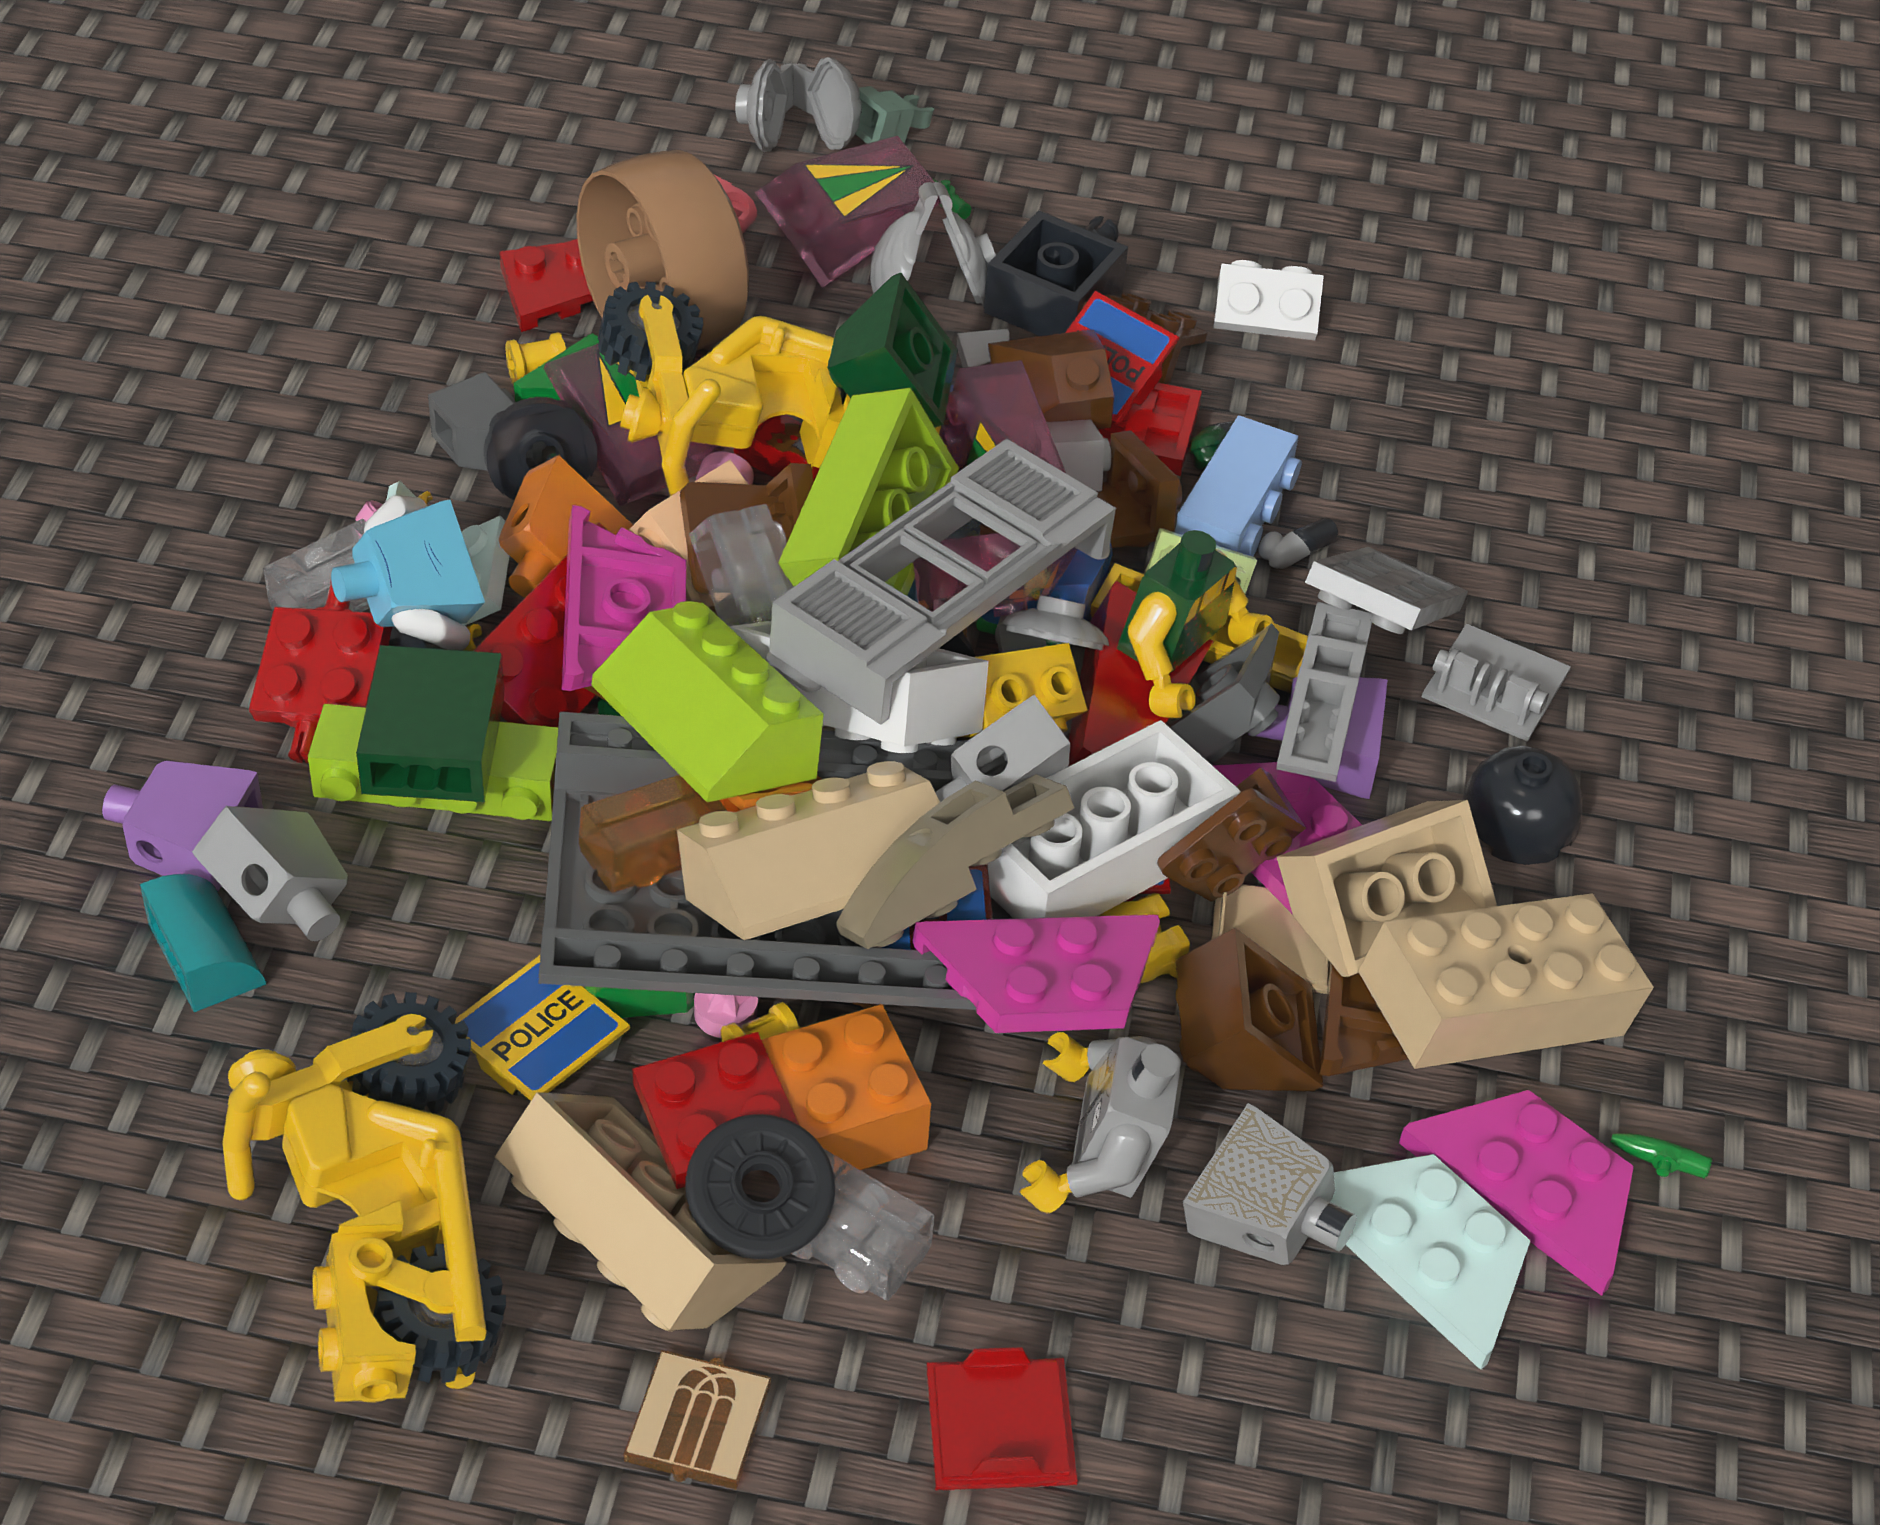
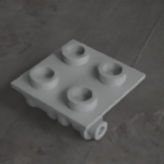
M1466 624L1449 652L1443 649L1439 651L1433 665V670L1436 672L1423 691L1422 697L1528 742L1569 673L1571 666Z

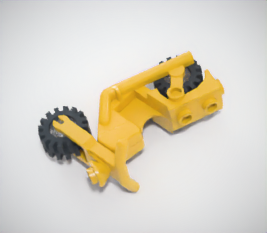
M646 281L645 289H641L638 282L628 283L627 291L620 286L614 290L613 296H608L597 339L599 340L598 348L600 353H606L604 360L610 366L619 362V373L626 376L630 370L634 371L639 397L629 394L620 427L630 430L628 441L632 443L657 435L662 455L661 466L670 496L680 491L689 483L685 461L691 442L745 449L752 445L757 427L767 419L778 415H792L803 419L799 432L807 463L811 464V468L812 466L820 468L851 399L843 388L839 391V387L835 385L827 369L834 337L767 316H756L742 324L714 347L710 353L694 363L702 334L703 317H699L700 310L696 304L688 306L690 298L682 293L676 298L673 296V287L665 285L664 290L659 291L656 290V282ZM941 426L935 428L938 434L940 433Z
M405 992L403 1003H397L394 993L385 995L382 999L381 1008L372 1001L365 1006L363 1016L357 1015L353 1022L350 1038L327 1046L313 1059V1065L296 1071L295 1063L288 1057L272 1050L262 1049L246 1054L231 1065L228 1072L229 1085L233 1091L229 1095L222 1144L227 1189L230 1196L241 1201L248 1199L254 1192L255 1182L250 1141L270 1140L283 1135V1151L302 1202L308 1207L316 1208L339 1199L350 1206L359 1216L339 1224L338 1232L331 1236L326 1266L314 1267L312 1291L314 1309H326L328 1327L320 1328L319 1368L321 1372L332 1371L335 1402H380L387 1399L405 1398L413 1365L420 1368L417 1378L419 1381L429 1383L432 1370L441 1371L442 1383H446L447 1387L452 1389L468 1387L474 1381L479 1360L485 1364L491 1357L494 1345L496 1346L504 1318L506 1295H501L503 1283L499 1275L488 1278L491 1264L483 1257L477 1262L460 1131L453 1121L436 1115L443 1111L445 1100L450 1104L454 1102L458 1097L459 1088H462L471 1051V1039H466L469 1029L465 1021L455 1023L457 1011L450 1005L441 1013L437 1011L439 999L429 995L425 1005L416 1003L417 993ZM425 1106L429 1108L431 1113L424 1111ZM373 1286H379L380 1288H379V1291L377 1292L375 1289H373V1288H371V1287H373Z

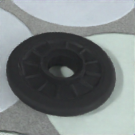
M753 1114L740 1116L714 1128L695 1149L686 1173L685 1188L688 1206L699 1228L719 1247L745 1258L774 1259L800 1250L821 1232L830 1217L835 1200L834 1172L823 1147L808 1131L798 1124L773 1115ZM751 1171H767L777 1179L780 1192L771 1201L763 1203L753 1201L743 1191L741 1184L743 1177Z

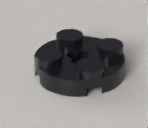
M548 397L528 398L510 405L506 410L498 412L491 419L489 432L484 443V461L494 486L508 498L515 500L525 475L529 470L537 467L534 458H526V452L533 449V444L538 441H544L546 446H555V453L547 455V461L559 455L586 481L589 475L592 477L597 465L596 441L586 420L570 403Z

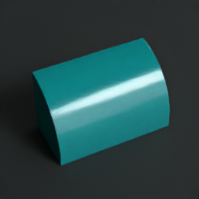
M173 874L140 884L148 924L193 1012L266 985L265 978L216 887L211 882L196 875Z

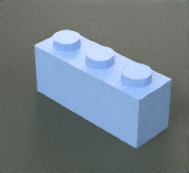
M1238 415L1178 512L1175 533L1183 535L1192 530L1203 531L1214 538L1217 546L1253 557L1262 537L1263 523H1273L1281 505V492L1283 489L1291 491L1297 481L1302 464L1301 460L1295 458L1298 435Z

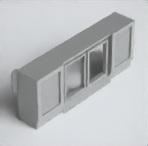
M1006 438L952 476L951 481L847 555L838 561L833 559L773 601L769 653L766 655V661L784 678L806 692H815L823 687L881 725L889 719L892 684L895 680L1065 553L1075 547L1094 559L1107 558L1110 555V539L1116 508L1098 498V492ZM973 518L1020 546L1019 549L987 572L940 544L941 541ZM920 556L967 585L966 588L933 612L885 583V581Z

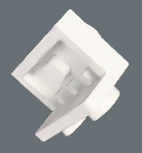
M1248 260L1234 261L1231 265L1221 264L1213 328L1315 340L1318 331L1324 275L1312 274L1311 270L1299 266H1288L1282 270L1261 268L1260 264Z

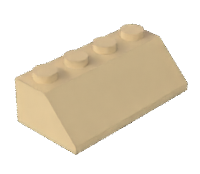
M885 761L869 766L867 773L854 777L819 780L812 785V789L792 796L786 794L768 795L760 798L756 802V806L737 812L716 811L705 814L699 819V823L677 829L686 900L743 940L844 909L853 892L884 852L910 826L938 805L940 801L929 780L904 767L902 763Z
M537 1092L495 1155V1158L513 1175L511 1182L515 1188L525 1196L539 1201L555 1216L553 1221L555 1227L567 1238L583 1244L599 1260L597 1262L599 1271L613 1283L626 1287L643 1304L641 1306L643 1315L654 1325L666 1331L708 1328L777 1276L787 1263L782 1257L774 1259L741 1257L724 1250L711 1241L699 1228L691 1214L686 1197V1188L683 1187L676 1190L655 1136L614 1097Z

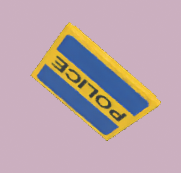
M540 955L460 1014L455 1023L465 1021L469 1029L466 1039H471V1051L476 1055L481 1070L511 1095L517 1089L530 1101L537 1092L549 1093L630 1029V1025L582 986L538 984Z

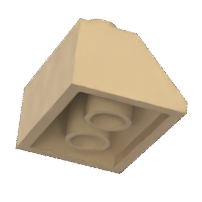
M1468 800L1427 801L1277 856L1293 916L1341 976L1349 977L1359 973L1358 970L1384 921L1497 906Z

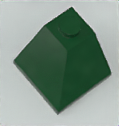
M898 273L891 276L836 330L827 369L835 385L843 388L850 398L852 395L911 388L936 428L944 424L958 349L903 274Z

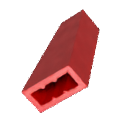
M1115 580L1090 621L1107 637L1109 646L1104 645L1103 650L1085 648L1079 682L1087 711L1072 719L1069 735V766L1160 720L1166 724L1169 719L1160 717L1151 711L1149 695L1154 683L1152 680L1145 679L1139 662L1117 649L1136 596V592ZM1211 639L1206 641L1169 674L1171 683L1189 684L1214 641Z

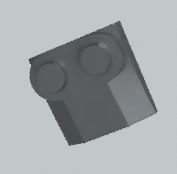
M1272 623L1196 675L1194 674L1189 685H1191L1195 693V707L1190 711L1182 710L1181 718H1169L1166 722L1170 729L1209 763H1213L1223 757L1233 747L1237 738L1246 732L1251 736L1260 734L1278 716L1275 707L1279 702L1280 696L1270 686L1279 631Z

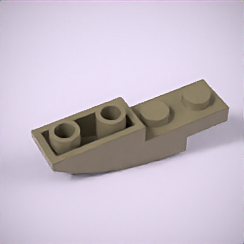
M1035 774L1006 791H1001L975 780L950 795L910 826L871 867L851 895L836 922L840 935L866 949L871 947L880 948L899 940L904 934L903 930L924 918L939 917L950 912L957 906L958 899L977 890L969 866H980L994 861L1002 854V848L1022 837H1033L1047 832L1055 825V819L1075 809L1067 786Z

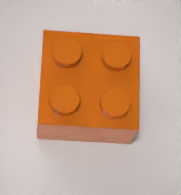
M883 1004L761 1039L799 1125L808 1131L823 1147L832 1165L835 1178L928 1149L931 1102Z

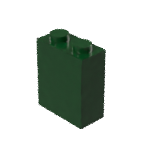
M380 645L356 751L361 794L485 802L505 695L502 654Z

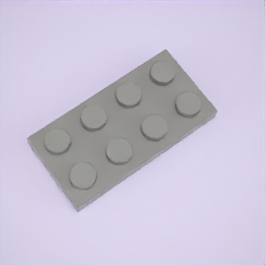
M1370 547L1314 561L1305 583L1320 589L1317 597L1322 601L1344 610H1350L1352 604L1373 613L1370 619L1372 623L1397 634H1403L1405 628L1412 631L1460 612L1468 594V591Z

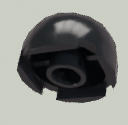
M1528 746L1508 747L1490 755L1480 763L1471 775L1462 799L1469 802L1478 837L1484 843L1493 847L1492 856L1506 862L1531 865L1547 863L1556 859L1559 856L1560 849L1568 845L1571 846L1575 841L1581 824L1583 793L1572 769L1559 757L1539 748Z

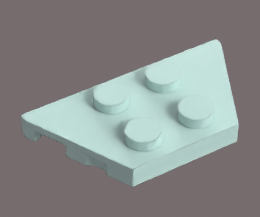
M1434 1154L1334 1172L1335 1192L1330 1202L1356 1215L1353 1232L1345 1245L1480 1370L1484 1368L1489 1362L1530 1240Z

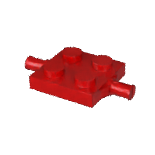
M331 579L324 607L315 609L274 607L249 706V712L255 721L285 723L295 728L288 757L298 763H303V759L306 764L309 763L308 754L324 704L366 708L380 645H389L393 626L381 627L377 625L373 620L372 614L369 612H353L349 610L351 601H338L333 591Z

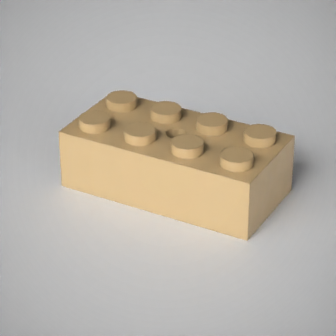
M1593 893L1384 921L1358 970L1414 1069L1624 1036L1654 988Z

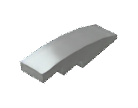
M1317 602L1296 681L1277 761V770L1336 782L1372 626L1370 619L1373 613L1355 609L1344 610L1330 604Z

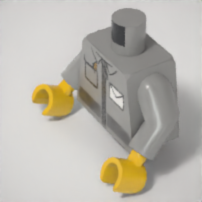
M1064 1032L1055 1033L1048 1039L1047 1043L1059 1051L1060 1055L1053 1060L1043 1061V1064L1068 1082H1075L1081 1079L1089 1067L1092 1070L1086 1080L1072 1165L1068 1166L1067 1173L1058 1175L1042 1160L1032 1162L1022 1172V1176L1031 1186L1021 1189L1020 1193L1038 1210L1045 1213L1058 1209L1071 1192L1078 1198L1109 1190L1131 1198L1166 1140L1172 1126L1181 1059L1170 1048L1158 1044L1149 1037H1118L1117 1039L1094 1040L1089 1044L1088 1048H1085Z

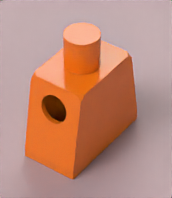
M559 455L527 472L498 539L503 550L518 563L509 577V584L516 593L523 597H526L567 555L569 518L572 505L581 506L589 510V522L595 525L600 522L609 532L617 535L621 527L629 530L633 526L628 519Z

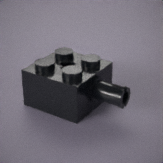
M1038 210L987 264L984 313L1038 336L1065 333L1081 312L1084 302H1087L1095 291L1104 296L1108 294L1121 297L1124 287L1128 246L1116 242L1119 232L1116 225L1110 219H1107L1103 226L1096 230L1102 224L1103 216L1092 219L1087 228L1084 229Z

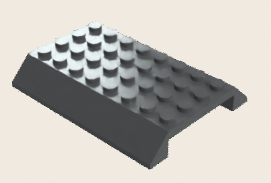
M560 712L538 984L977 1010L969 999L960 996L945 980L947 967L931 951L921 955L914 948L913 936L916 923L909 926L911 950L872 947L866 949L840 935L836 922L843 909L743 940L687 901L677 829L697 824L699 819L705 814L719 811V800L707 803L623 716ZM822 730L817 775L822 779H847L867 773V768L875 763L895 761L902 763L904 767L929 780L936 792L952 781L951 755L968 740H957L956 744L948 746L922 743L918 744L917 752L896 753L883 750L881 748V740L873 738L867 740L843 739L835 736V731ZM984 890L986 920L1013 919ZM947 913L939 916V919L920 920L919 922L948 921Z

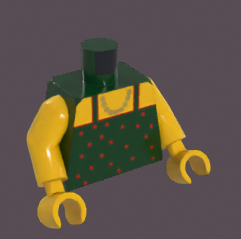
M1192 530L1184 533L1180 543L1147 570L1139 585L1117 646L1118 650L1139 662L1146 680L1153 681L1154 686L1149 695V707L1154 714L1160 717L1181 718L1182 710L1190 711L1195 707V693L1191 685L1171 683L1169 674L1225 626L1229 615L1232 617L1228 625L1229 639L1237 645L1243 644L1271 623L1274 625L1270 616L1248 612L1245 607L1248 603V598L1235 578L1237 572L1235 563L1227 558L1221 550L1216 549L1214 538L1203 531Z

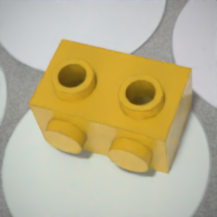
M1069 643L975 657L989 661L982 731L1034 694L1063 733L1068 730L1067 721L1087 711ZM978 733L959 736L957 738L958 740H970Z

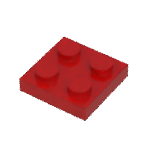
M758 1032L632 1069L634 1088L676 1190L685 1187L687 1168L699 1143L707 1134L722 1123L740 1116L765 1114L778 1116L799 1125Z

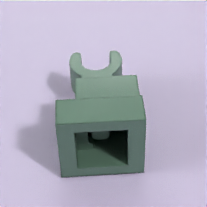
M872 86L859 88L862 113L860 115L859 127L855 134L874 150L879 151L891 149L893 146L905 145L909 127L925 129L930 126L934 108L917 107L919 96L907 95L901 98L893 90L878 92Z

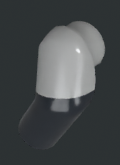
M1321 518L1289 532L1284 537L1279 532H1269L1259 544V555L1263 559L1268 560L1271 567L1286 569L1313 552L1334 543L1338 536V528L1331 519Z

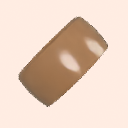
M670 150L639 155L611 164L592 173L584 182L578 199L577 240L587 285L601 318L603 317L606 300L609 295L613 296L615 289L621 286L627 291L628 283L638 282L640 288L645 289L646 281L656 282V290L663 291L665 285L673 287L674 297L677 298L684 293L690 298L688 306L697 305L700 310L699 317H703L702 334L697 351L716 344L733 333L743 319L749 293V266L746 245L732 203L721 183L709 168L691 153L681 150Z

